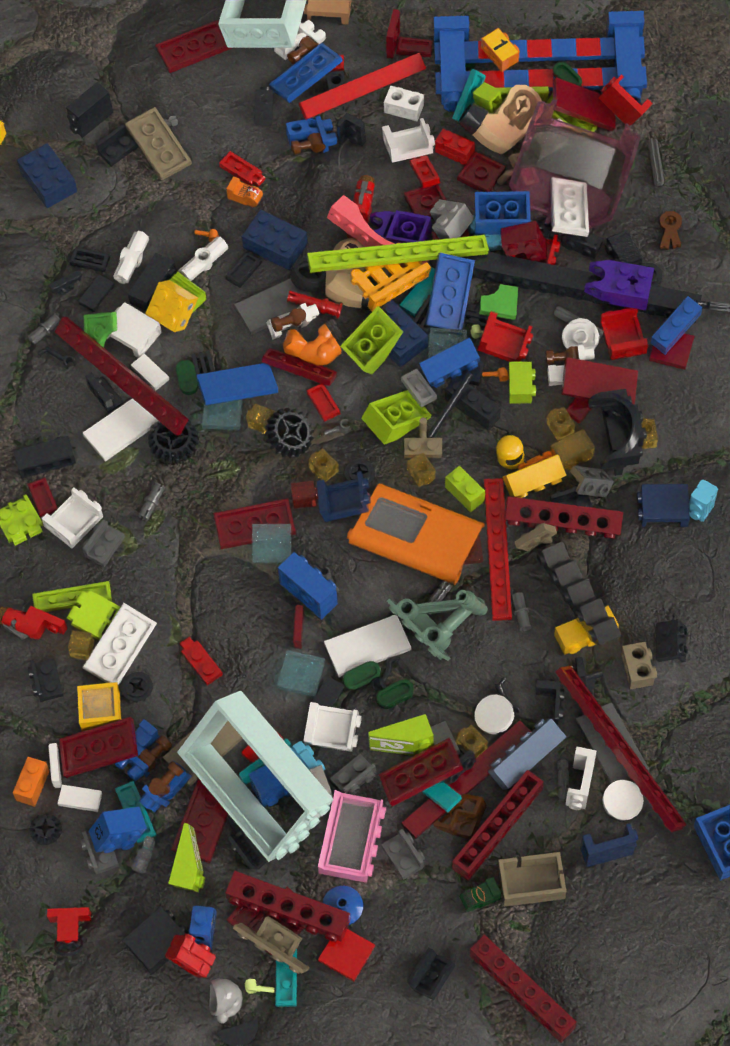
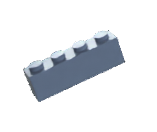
M552 718L538 721L534 725L536 729L531 733L528 731L521 736V742L517 746L513 744L505 751L506 755L502 759L499 757L491 763L492 768L488 770V773L502 790L509 789L527 770L534 767L566 738Z

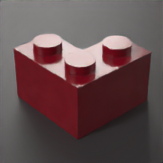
M537 221L501 228V246L507 256L525 253L528 260L537 262L547 260V242Z

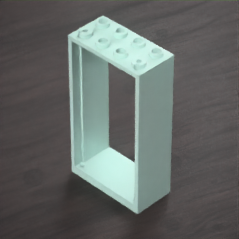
M225 0L218 24L227 47L293 48L307 0H286L281 18H240L245 0Z
M242 691L216 700L177 752L268 862L276 858L280 860L288 852L290 854L295 852L300 846L298 843L309 836L310 833L308 831L320 822V816L325 815L330 810L329 805L334 800ZM227 721L230 722L303 808L304 813L287 834L210 744Z

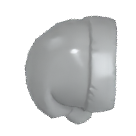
M217 978L210 982L209 1009L211 1015L217 1016L219 1023H225L228 1017L234 1016L239 1011L243 997L238 985L231 980Z

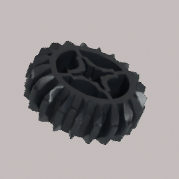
M288 407L284 410H277L267 419L266 422L268 424L264 427L267 430L264 436L269 438L266 440V443H271L270 449L275 448V454L281 453L282 457L287 455L289 458L299 457L302 453L307 452L308 448L312 445L310 442L314 439L311 436L314 430L309 428L312 426V423H307L308 417L303 418V412L297 413L296 408L290 410ZM291 429L293 430L288 436H285Z
M188 420L182 431L186 435L183 433L175 435L161 422L160 424L155 422V428L150 429L148 446L151 448V453L155 454V458L157 460L161 458L163 463L168 460L170 464L173 461L179 464L180 459L186 462V456L192 457V452L197 450L196 446L199 444V436L196 427L191 424L190 420ZM160 444H163V446L169 447V449H166V448L162 447Z

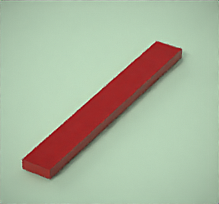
M417 53L300 102L299 106L305 120L419 73L425 70L426 66L420 53Z
M503 478L484 479L492 621L512 620L506 521H504Z

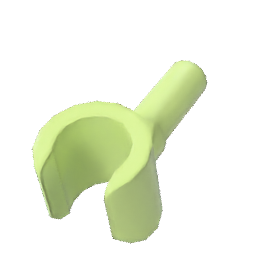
M473 325L470 330L474 339L482 337L483 331H481L480 325Z
M256 979L245 981V989L249 994L256 993L257 991L274 993L275 988L257 986Z

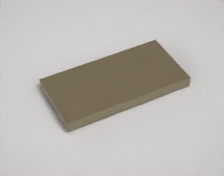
M156 107L125 123V127L161 181L192 164V161Z
M227 721L210 744L223 757L243 738ZM192 731L163 757V760L168 765L174 760L192 775L187 782L189 786H192L198 780V777L177 752Z

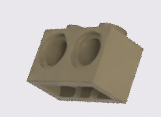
M646 642L622 646L621 656L630 689L652 686L654 679L657 678V671L655 666L651 665L652 652L650 648H647ZM639 654L642 656V658L637 659L634 658L633 655ZM644 672L647 676L641 677L637 673Z

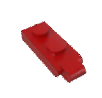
M231 151L219 162L220 168L250 186L254 184L259 187L266 180L260 169Z
M427 155L411 158L410 165L423 188L440 183V178Z
M187 637L179 643L183 648L181 650L182 655L206 686L223 675L220 668L198 640L194 642L190 637Z

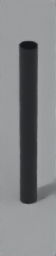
M470 372L466 373L427 434L429 437H435L474 377Z

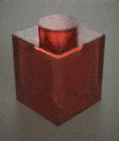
M314 481L291 483L294 509L316 506L318 490L317 487L314 488Z

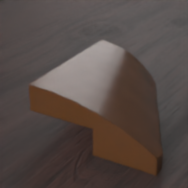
M463 794L461 796L462 799L447 812L448 814L443 819L435 821L434 827L458 837L471 839L478 829L487 805L483 797Z

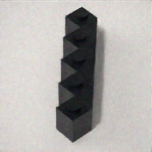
M556 541L538 549L539 555H537V559L540 565L544 566L551 582L556 585L562 594L563 600L566 604L568 603L574 612L576 620L582 624L590 641L601 645L621 636L614 617L607 615L602 599L595 597L589 580L582 578L576 560L569 558L563 541Z

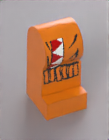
M234 176L226 188L228 199L250 207H256L263 196V192L258 187L242 183L239 178Z

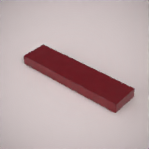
M269 348L262 357V362L329 387L337 377V372L306 362L272 348Z

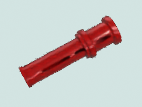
M292 290L289 291L287 302L299 305L306 303L307 307L316 304L321 314H330L336 316L337 319H339L343 303L331 302L327 298L321 300Z

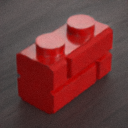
M444 128L435 140L436 153L460 162L463 165H466L475 152V142Z
M186 933L184 935H175L165 957L195 977H207L211 969L210 966H212L216 958L210 952L211 948L201 943L197 944L195 942L196 938Z

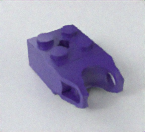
M398 210L396 212H374L370 215V222L379 228L374 231L394 244L429 241L432 232L430 216ZM375 217L380 218L382 221H377Z
M612 260L590 262L589 271L601 277L602 280L586 283L584 292L599 300L610 302L612 305L646 310L654 268Z

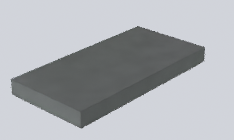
M290 278L234 304L249 333L253 335L268 328L266 322L269 319L289 313L294 308L297 309L300 306L299 304L287 302L290 290L313 297L312 294L297 288Z
M612 702L602 706L604 712L649 772L650 769ZM585 715L576 718V722L590 748L597 751L596 758L609 782L612 784L618 780L631 781L632 779L628 776V772L617 761L613 751L606 746L605 740L594 729L589 718Z

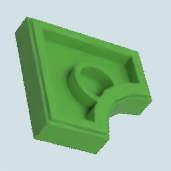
M500 284L499 289L494 294L481 296L479 314L489 316L492 311L497 313V317L515 320L517 315L518 287Z
M117 312L84 315V332L104 348L107 337L112 332L117 331Z

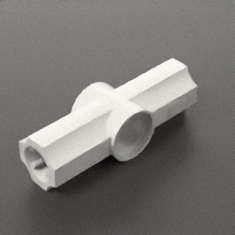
M134 232L128 246L124 247L121 252L120 263L113 275L114 279L119 283H129L135 268H138L142 262L143 251L149 241V236L144 232Z
M216 237L206 247L197 249L195 256L178 270L179 273L192 281L202 271L209 270L212 267V263L228 250V245L224 239Z

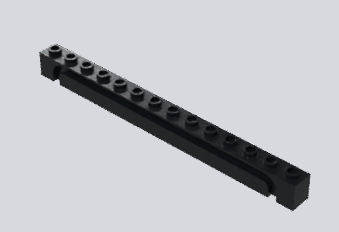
M488 252L485 255L462 257L475 260L472 279L478 278L487 282H497L504 285L521 287L522 289L537 290L541 293L556 294L560 297L566 296L576 300H586L595 304L610 305L614 308H626L624 306L612 305L610 302L599 300L584 292L586 283L602 280L601 277L591 272ZM651 285L646 310H637L649 315L669 318L687 296L694 301H701L702 295Z

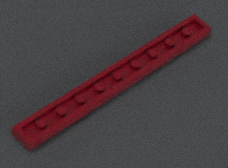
M62 317L55 330L58 336L175 435H181L189 420L73 321L68 317Z
M572 666L560 667L555 672L560 682L568 689L572 699L579 704L583 714L592 722L594 729L600 733L605 740L606 746L616 755L617 761L624 766L628 776L637 784L641 794L650 802L652 809L661 817L664 826L671 832L683 829L687 825Z

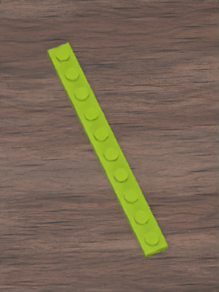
M485 235L312 252L307 253V261L311 273L436 260L438 253L457 257L488 254L489 248Z

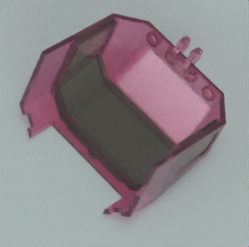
M552 100L548 104L544 101H539L528 126L509 186L512 191H530V210L546 215L545 223L549 224L552 220L551 178L587 183L589 229L611 221L633 165L641 136L637 133H632L627 123L620 141L562 122L552 118L557 100Z

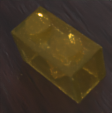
M584 429L550 446L552 456L559 455L564 470H570L578 463L590 460L594 456L595 450L594 444Z

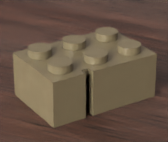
M560 852L521 857L519 868H517V857L498 860V872L504 907L565 899L567 891L564 874H562L563 867Z

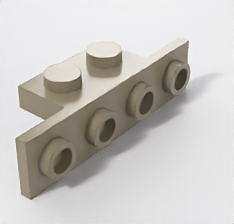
M265 917L258 932L253 931L243 923L234 925L233 929L238 932V936L245 940H251L255 943L254 946L256 948L268 951L276 961L285 962L293 972L302 974L309 970V966L293 957L303 938L271 917Z

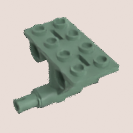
M465 590L458 591L454 600L417 604L410 599H403L399 603L390 598L387 600L391 605L389 607L390 611L403 619L401 622L409 630L411 629L414 633L416 632L414 636L421 643L430 646L428 651L440 660L443 658L447 661L451 658L444 651L450 645L452 632L471 613L482 616L488 611L483 599L475 596L471 591ZM454 611L443 623L440 622L438 625L427 615Z

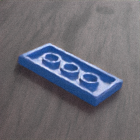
M321 43L273 80L269 86L290 103L343 60L340 55Z
M438 253L426 326L458 333L462 332L475 260Z
M265 363L197 374V382L205 405L278 393V386L271 367Z

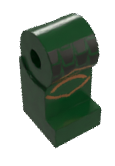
M491 877L486 882L464 891L459 897L465 910L470 912L500 900L501 892L494 877Z

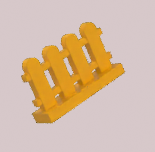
M422 261L403 263L406 266L404 269L399 264L365 267V272H362L360 269H353L351 272V283L353 286L357 284L364 292L362 296L365 299L369 298L367 307L374 311L377 306L384 305L428 278L431 266L427 262L422 265ZM383 267H385L390 272V274L392 275L391 277H388L384 273V271L382 270ZM371 275L378 285L374 286L367 277Z

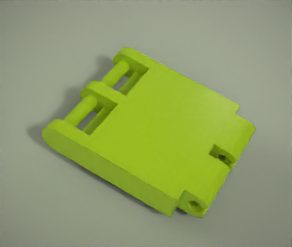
M27 494L13 503H7V506L0 509V527L9 543L13 541L16 546L27 540L26 534H29L30 538L43 532L41 529L43 523Z
M91 590L89 593L81 591L75 602L80 608L73 605L67 619L72 621L71 625L100 640L106 625L109 627L121 607ZM115 610L116 612L112 620H109Z

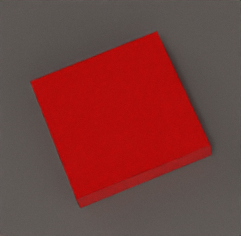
M347 929L342 942L338 940L336 942H328L318 961L354 982L374 950L375 944Z

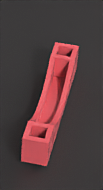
M345 195L331 206L327 218L365 247L394 244L372 230L363 219L358 205ZM427 260V261H422V265H423L424 263H426V262L428 263L429 260ZM398 263L403 269L406 268L403 263Z

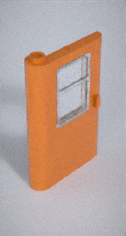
M379 483L370 497L371 503L368 504L369 512L362 513L354 528H350L347 534L349 544L456 585L460 578L463 564L485 523Z

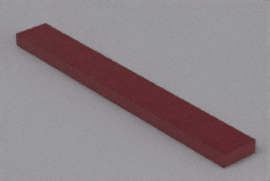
M518 721L476 758V762L471 769L466 770L459 776L457 781L448 786L461 796L468 794L490 775L488 770L492 768L491 763L499 757L502 759L506 755L505 751L513 744L517 746L521 742L520 737L528 731L531 733V731L521 721ZM428 799L402 822V826L416 839L434 824L436 820L442 817L446 811L433 800Z

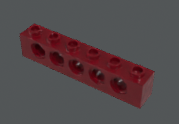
M508 496L504 521H508V525L514 526L526 523L529 528H535L537 525L545 523L555 526L556 531H558V528L566 529L565 532L577 534L578 530L585 531L584 535L596 536V533L604 534V538L615 539V536L621 535L623 512ZM522 508H527L530 511L529 518H523L520 515ZM545 510L549 513L547 521L540 519V511ZM560 513H565L568 516L567 523L559 521L558 516ZM581 515L587 519L585 526L578 524L577 519ZM598 518H603L606 521L605 528L602 529L597 526Z
M527 770L452 861V869L469 881L543 790L544 781Z
M234 871L225 892L228 902L235 906H240L241 904L248 907L247 909L254 913H259L260 911L274 920H284L289 926L295 928L301 926L306 928L305 931L308 933L325 935V938L332 942H336V940L342 942L351 920L350 913L237 871ZM251 890L254 892V895L245 897L244 893ZM270 897L273 899L271 904L263 903L265 898ZM289 904L293 908L286 912L282 910L284 905ZM304 912L312 913V916L308 919L301 917ZM323 919L332 921L328 926H323L320 923Z
M485 934L470 948V957L560 1043L576 1028L577 1022Z

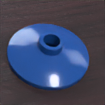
M349 886L334 887L323 898L322 903L350 913L351 920L349 925L356 922L362 914L363 900L360 894ZM345 901L346 905L343 907L339 906V902Z

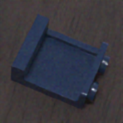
M361 471L357 472L358 479L327 486L325 480L317 481L319 511L325 522L369 512L368 504L371 503L370 495L367 492L369 482L367 477H363Z
M688 484L641 485V491H637V503H641V509H638V520L642 521V527H646L647 522H680V527H688L690 520Z
M628 823L625 825L623 837L595 845L591 834L583 835L580 850L586 868L633 855L634 849L637 847L636 841L638 840L636 829H632L631 824Z

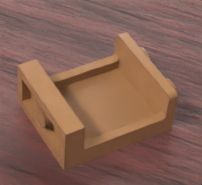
M307 0L308 4H305L304 8L307 20L311 21L312 16L341 17L342 24H349L352 0Z

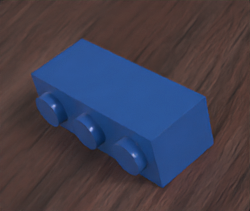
M687 296L651 338V344L666 355L701 315L702 307Z

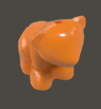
M325 324L318 328V337L313 341L307 342L296 329H289L283 342V349L286 354L299 357L315 365H327L342 354L339 344Z

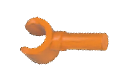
M211 229L209 232L195 230V234L209 237V242L219 237L215 229Z
M504 367L494 372H482V377L498 376L500 381L509 380L507 369Z

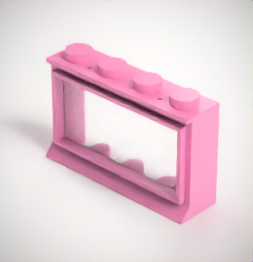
M335 790L318 863L319 874L367 883L368 876L372 877L374 865L371 864L372 857L376 858L378 845H375L376 838L381 837L382 826H379L380 819L385 818L386 807H383L382 799L376 800L345 794Z

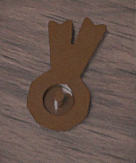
M666 211L660 216V227L665 230L660 249L665 248L669 250L670 240L672 249L676 247L681 248V241L677 230L681 227L682 218L675 211Z

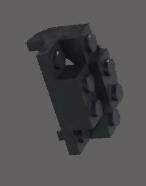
M626 389L605 391L593 395L588 400V407L601 408L610 455L604 461H600L601 469L613 467L615 476L622 475L624 467L639 464L640 457L643 456L642 446L644 439L647 438L646 428H642L641 424L643 422L642 411L638 410L637 404H632L631 396L627 395Z

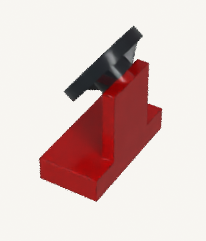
M89 907L47 909L49 922H57V940L54 943L55 952L61 956H72L79 953L83 949V940L78 936L79 921H91ZM74 941H79L81 945L79 946ZM63 948H64V949H72V948L75 949V950H73V951H68V952L61 951V949H63Z

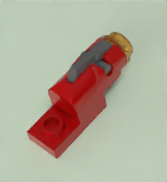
M363 175L357 182L353 202L358 205L363 219L369 224L375 182L373 177ZM347 234V238H353L351 235Z
M8 606L0 608V625L22 640L27 637L40 639L46 628L52 633H61L63 635L67 630L65 620L33 606H30L27 612L15 610Z

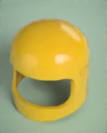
M514 435L504 436L498 441L496 453L499 464L507 469H517V466L524 462L522 441ZM523 454L519 463L515 465L506 464V460H514Z

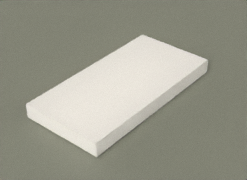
M552 177L550 181L552 231L588 237L587 183Z
M132 398L84 431L83 436L103 460L107 461L146 434L151 428H154L155 422L160 424V421Z
M123 603L84 664L83 669L106 683L117 682L119 685L157 623Z
M396 615L324 641L338 678L343 676L346 671L367 661L379 663L389 657L392 658L411 650V645Z

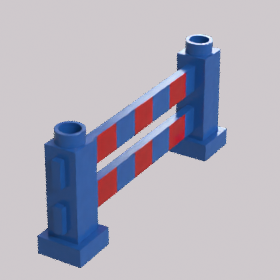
M644 11L608 12L606 38L510 40L513 45L515 44L519 48V62L614 59V67L572 68L582 78V87L586 89L601 90L614 76L618 78L622 74L624 77L619 84L640 103L642 89L647 88L646 66L642 67L641 58L645 57L644 37H642ZM469 16L434 17L435 64H440V72H435L436 94H441V105H444L445 110L455 112L471 72L465 70V63H493V61L482 50L481 41H469ZM553 69L505 70L503 72L500 70L479 71L486 75L484 82L495 88L514 87L515 85H527L529 87L548 86L549 91H553V80L555 79Z

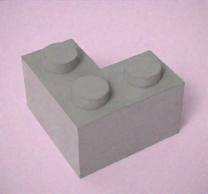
M439 199L429 212L435 220L432 229L439 239L459 238L474 220L465 203Z

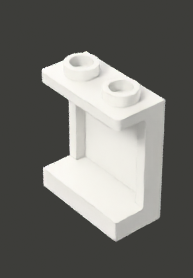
M423 118L420 119L419 127L393 133L389 125L382 127L383 141L392 163L433 153V146L435 145L434 136L430 135L429 124H425Z
M124 302L121 307L115 310L117 312V331L112 332L107 339L112 337L133 350L134 356L139 358L162 333L161 326L156 320Z
M74 487L71 489L72 495L51 516L46 514L42 518L44 527L70 548H73L103 518L100 504L96 501L92 502L88 499L85 492L82 490L78 491Z
M310 702L303 742L306 745L352 752L353 747H357L358 735H355L356 727L360 728L362 716L355 709L351 711L320 706L318 703Z
M576 747L573 768L584 770L580 790L568 788L565 805L573 810L586 808L596 750Z

